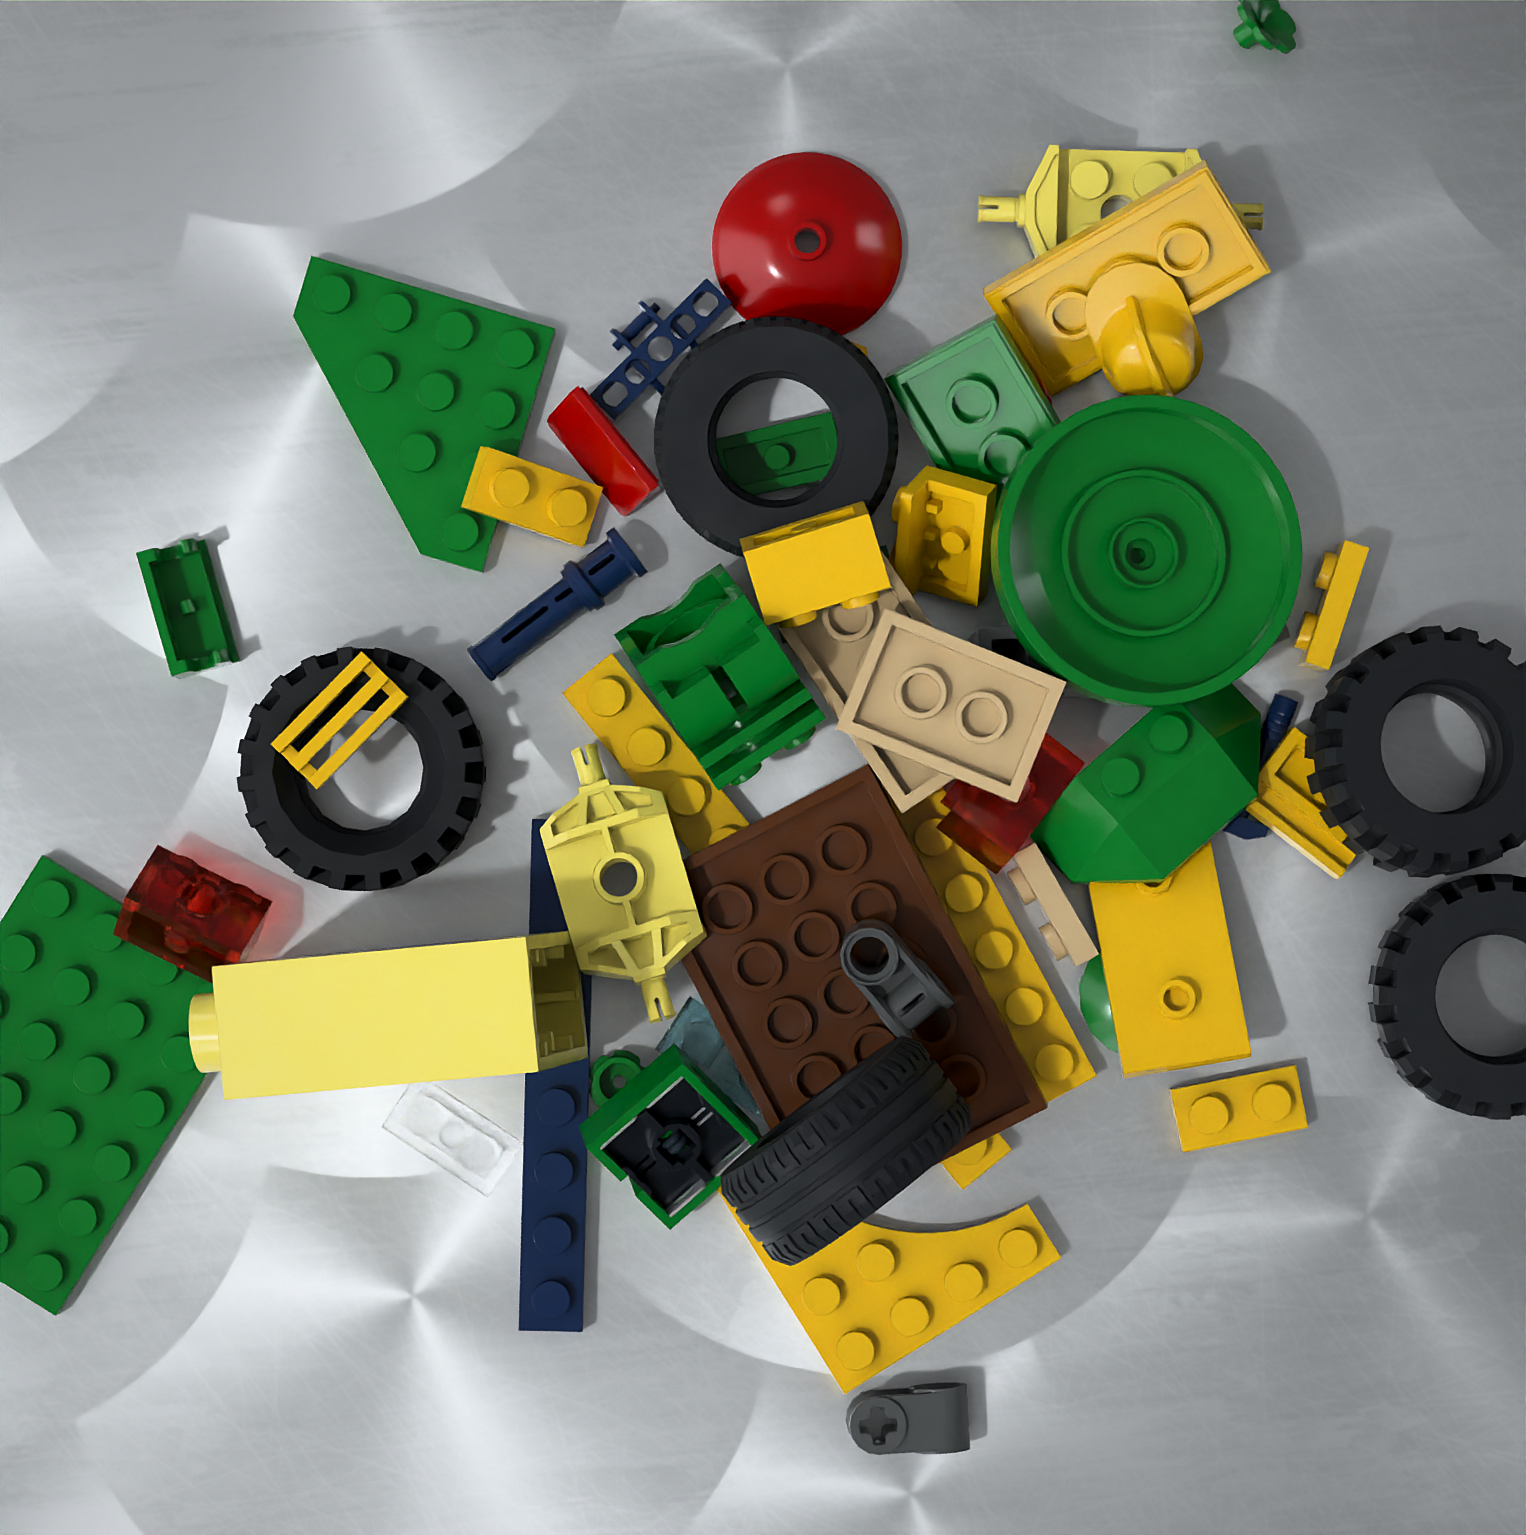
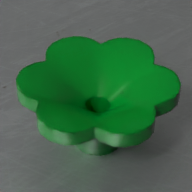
M1239 0L1240 4L1237 6V11L1243 22L1233 30V35L1240 46L1250 49L1259 42L1268 50L1276 48L1284 54H1288L1295 49L1296 42L1292 36L1296 32L1295 23L1291 16L1281 9L1278 0Z

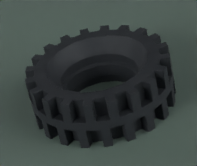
M376 647L375 649L336 648L337 651L320 656L313 655L300 661L301 665L285 676L280 675L270 684L272 688L260 704L255 703L248 716L251 718L246 735L244 739H240L237 752L241 754L240 776L237 777L238 792H242L248 813L245 816L251 828L256 829L266 844L265 849L274 858L280 859L294 870L293 873L306 880L328 886V888L343 891H375L405 885L422 875L429 874L439 867V864L454 850H457L465 840V834L474 818L478 816L481 807L480 799L483 784L486 782V767L484 766L482 751L483 741L480 730L477 729L467 704L445 679L435 671L412 658ZM361 651L409 697L391 718L403 724L417 742L423 764L420 791L408 811L389 825L369 830L346 828L324 816L309 796L305 777L271 745ZM363 671L291 745L299 752L371 678ZM380 689L360 710L375 712L389 696Z

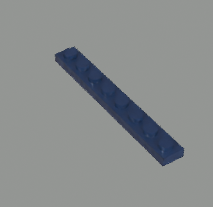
M532 819L529 934L569 931L539 831L548 819ZM581 970L589 1058L540 1072L525 1073L518 1331L583 1332L588 1149L584 1144L579 1125L589 1118L592 975L584 974Z

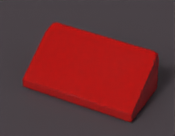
M577 386L549 415L547 423L550 429L593 482L603 487L602 493L620 515L624 517L629 516L660 491L659 487L661 485L659 480L583 387L579 388Z

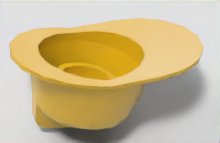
M1141 262L1116 265L1101 274L1088 291L1084 315L1089 337L1103 372L1116 391L1125 396L1160 395L1174 397L1176 394L1187 389L1199 375L1204 354L1202 340L1186 298L1175 279L1158 266Z

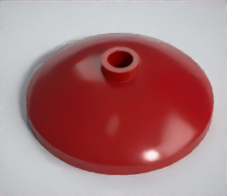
M816 152L791 153L778 156L758 165L743 176L728 193L718 212L712 236L713 265L723 294L732 302L731 306L744 320L772 316L792 317L820 324L845 336L868 322L884 305L891 294L897 280L902 258L901 230L896 212L888 196L865 171L844 159ZM803 231L815 233L820 240L819 247L811 253L801 252L795 245V239L798 234Z

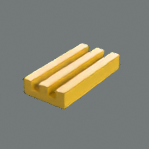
M361 651L271 745L319 790L409 697ZM364 671L371 679L298 752L291 744ZM382 689L389 698L317 770L309 761Z

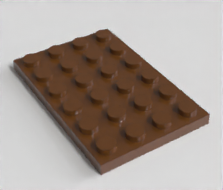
M869 764L840 777L683 859L700 920L705 927L707 937L684 956L681 961L770 1130L852 1067L886 1044L897 1039L879 1018L869 1000L846 975L841 966L840 952L845 933L853 924L863 919L872 918L884 921L891 926L917 958L923 960L934 971L956 1001L949 1009L941 1006L912 1030L913 1040L922 1043L930 1054L929 1059L936 1061L944 1072L942 1076L949 1078L957 1089L956 1094L961 1095L971 1108L972 1127L970 1131L934 1165L1048 1108V1103L884 788ZM863 937L852 946L854 958L863 966H878L884 963L889 956L885 943L875 937ZM919 994L917 997H915L911 1002H909V1003H908L905 1007H903L902 1009L906 1008V1007H907L909 1004H911L915 999H917L921 994Z

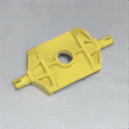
M1049 145L1025 194H1018V198L979 195L978 208L990 209H979L978 222H1017V228H1024L1036 258L1100 221L1101 208L1108 201L1123 199L1131 203L1202 162L1197 149H1187L1185 152L1059 149V145ZM1232 203L1248 229L1262 231L1263 217L1245 216H1262L1264 213L1263 203Z
M597 744L584 745L589 761L588 765L584 752L580 747L570 752L582 786L577 788L579 794L554 812L539 831L580 970L587 975L634 981L637 986H641L650 1018L649 1022H661L663 1020L658 1002H660L663 1016L667 1020L677 1015L672 1005L666 981L664 980L667 977L666 972L707 937L706 930L700 920L667 809L666 796L662 791L641 786L611 785L609 779L605 777ZM619 862L633 865L637 870L638 876L634 889L624 896L608 894L603 887V876L606 870Z

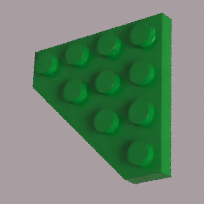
M311 256L293 318L422 556L483 574L499 520L462 508L461 505L480 446L490 447L515 457L519 456L556 334L555 328Z

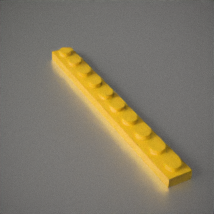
M612 653L562 692L636 786L663 792L667 799V809L674 832L691 854L750 825L723 790H717L694 754ZM997 1133L940 1163L963 1190L1012 1151V1149L1003 1137Z

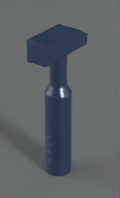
M1275 693L1261 728L1259 770L1286 735L1299 702ZM1244 810L1221 831L1243 840L1265 838L1269 827L1248 819L1250 813Z

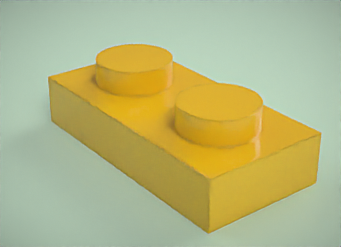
M480 446L461 507L549 538L584 548L603 487L490 447Z
M1344 540L1337 544L1335 553L1327 550L1324 551L1313 582V587L1322 589L1315 614L1308 611L1303 613L1293 643V647L1303 650L1298 665L1319 672L1330 670L1369 551L1368 547Z
M1294 1064L1169 1088L1181 1152L1308 1128L1297 1068Z

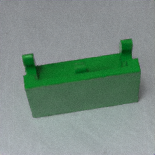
M185 539L172 547L164 549L151 548L137 552V559L171 676L182 679L241 662L206 540Z

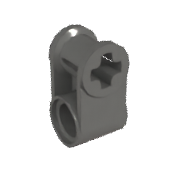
M874 918L863 919L853 924L845 933L840 952L841 966L846 975L869 1000L879 1018L897 1038L904 1036L913 1039L912 1030L941 1006L949 1009L956 1003L950 991L934 971L923 960L917 958L894 929L884 921ZM863 937H875L885 943L889 956L884 963L878 966H863L854 958L852 946ZM919 994H921L917 999H915V1000H914L911 1004H909L906 1008L902 1009V1008L905 1007L909 1002H911L915 997H917Z
M928 1383L914 1385L910 1388L869 1390L861 1392L853 1398L846 1411L845 1421L848 1432L857 1446L869 1454L882 1455L913 1452L919 1454H947L970 1449L967 1384ZM880 1407L885 1417L892 1419V1424L882 1426L881 1436L872 1437L867 1427L860 1425V1421L870 1419L871 1408Z

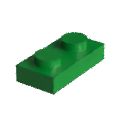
M831 412L717 438L716 447L720 462L730 479L741 489L755 496L822 480L834 461L838 437L833 415Z

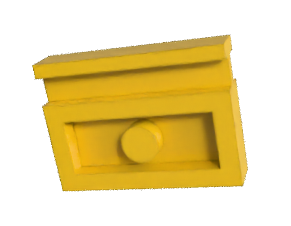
M1296 727L1288 730L1276 749L1260 768L1258 798L1245 810L1336 880L1343 876L1346 868L1357 855L1342 844L1347 834L1340 826L1337 825L1329 829L1319 812L1326 809L1327 805L1321 792L1313 795L1310 792L1307 776L1315 773L1314 759L1304 758L1305 739L1308 737Z

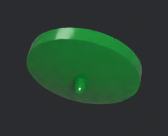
M1130 395L1093 404L1069 416L1041 436L1022 456L1002 490L995 511L990 547L992 575L1001 609L1013 633L1030 656L1051 676L1066 681L1067 687L1104 703L1133 708L1167 707L1210 695L1228 686L1257 664L1272 647L1291 614L1298 593L1303 554L1300 524L1292 495L1282 474L1259 443L1244 429L1210 408L1192 401L1160 395Z

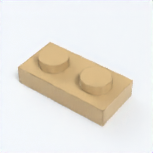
M1030 843L1011 854L1010 857L1016 867L1008 871L1007 875L1025 906L1035 900L1048 923L1038 929L1055 959L1059 961L1068 956L1072 965L1077 967L1097 956L1099 953L1036 843Z

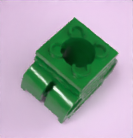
M718 564L694 580L681 598L671 606L654 614L641 616L614 634L718 791L728 784L736 786L746 782L761 769L762 764L760 762L783 747L785 750H789L803 744L816 731L815 725L826 719L765 623L721 564Z

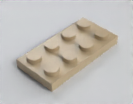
M881 549L880 552L891 587L878 591L879 598L876 601L853 609H843L841 603L816 610L817 617L814 620L797 627L780 628L778 622L774 623L838 719H840L885 608L933 627ZM850 736L902 814L955 779Z

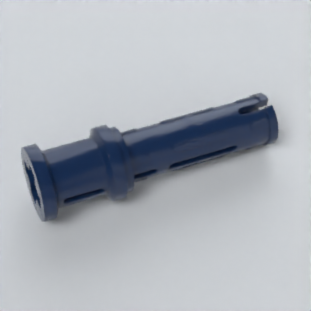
M614 527L606 532L607 540L576 563L570 560L564 564V569L560 571L563 576L562 579L524 608L517 611L511 618L477 644L467 648L472 659L491 682L497 678V675L535 646L542 643L548 636L582 610L587 608L590 612L594 609L598 611L605 606L604 598L633 575L641 578L648 573L642 562Z

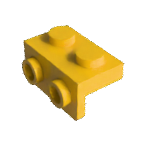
M926 465L908 485H902L899 488L891 511L892 521L898 523L897 538L888 561L912 596L918 590L976 607L984 600L988 593L991 533L995 515L997 485Z

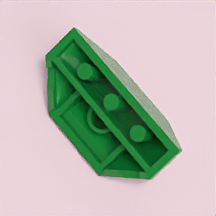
M1232 683L1210 695L1192 701L1151 709L1074 777L1029 835V839L1036 843L1039 850L1072 885L1091 884V882H1164L1258 798L1261 713Z

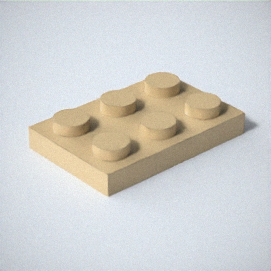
M885 608L840 716L836 730L1017 803L1066 681Z

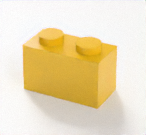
M864 501L739 539L766 626L778 622L780 628L797 627L814 620L817 617L816 610L841 603L843 609L865 606L879 598L878 591L891 587L870 515Z

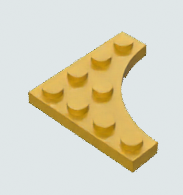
M721 1186L717 1189L844 1394L1061 1259V1256L1029 1205L1025 1202L1011 1211L990 1220L948 1231L911 1232L862 1221L814 1255L800 1263L789 1266L770 1258L762 1247L763 1242H757L749 1231V1224L744 1225L736 1214L737 1208L731 1207L722 1195Z

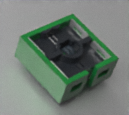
M675 1043L579 1125L586 1148L620 1182L628 1176L635 1196L669 1230L721 1186L720 1175L762 1137L757 1125Z

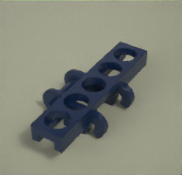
M707 278L664 321L656 314L661 308L655 302L649 307L640 300L637 304L642 312L621 333L614 328L609 331L616 339L612 346L617 351L624 347L630 355L590 396L614 421L651 385L662 396L665 386L657 378L688 347L692 351L698 345L696 340L732 305V302ZM706 292L711 293L717 298L718 306L708 316H701L696 313L693 305ZM683 315L690 316L695 322L696 327L690 334L677 323ZM652 321L657 328L635 348L630 342ZM655 338H666L673 346L672 355L665 361H656L648 353V346ZM640 360H643L649 365L650 371L640 362ZM631 367L643 378L639 384L632 383L626 377L625 373ZM616 382L623 384L627 389L628 395L617 406L607 404L603 399V395Z

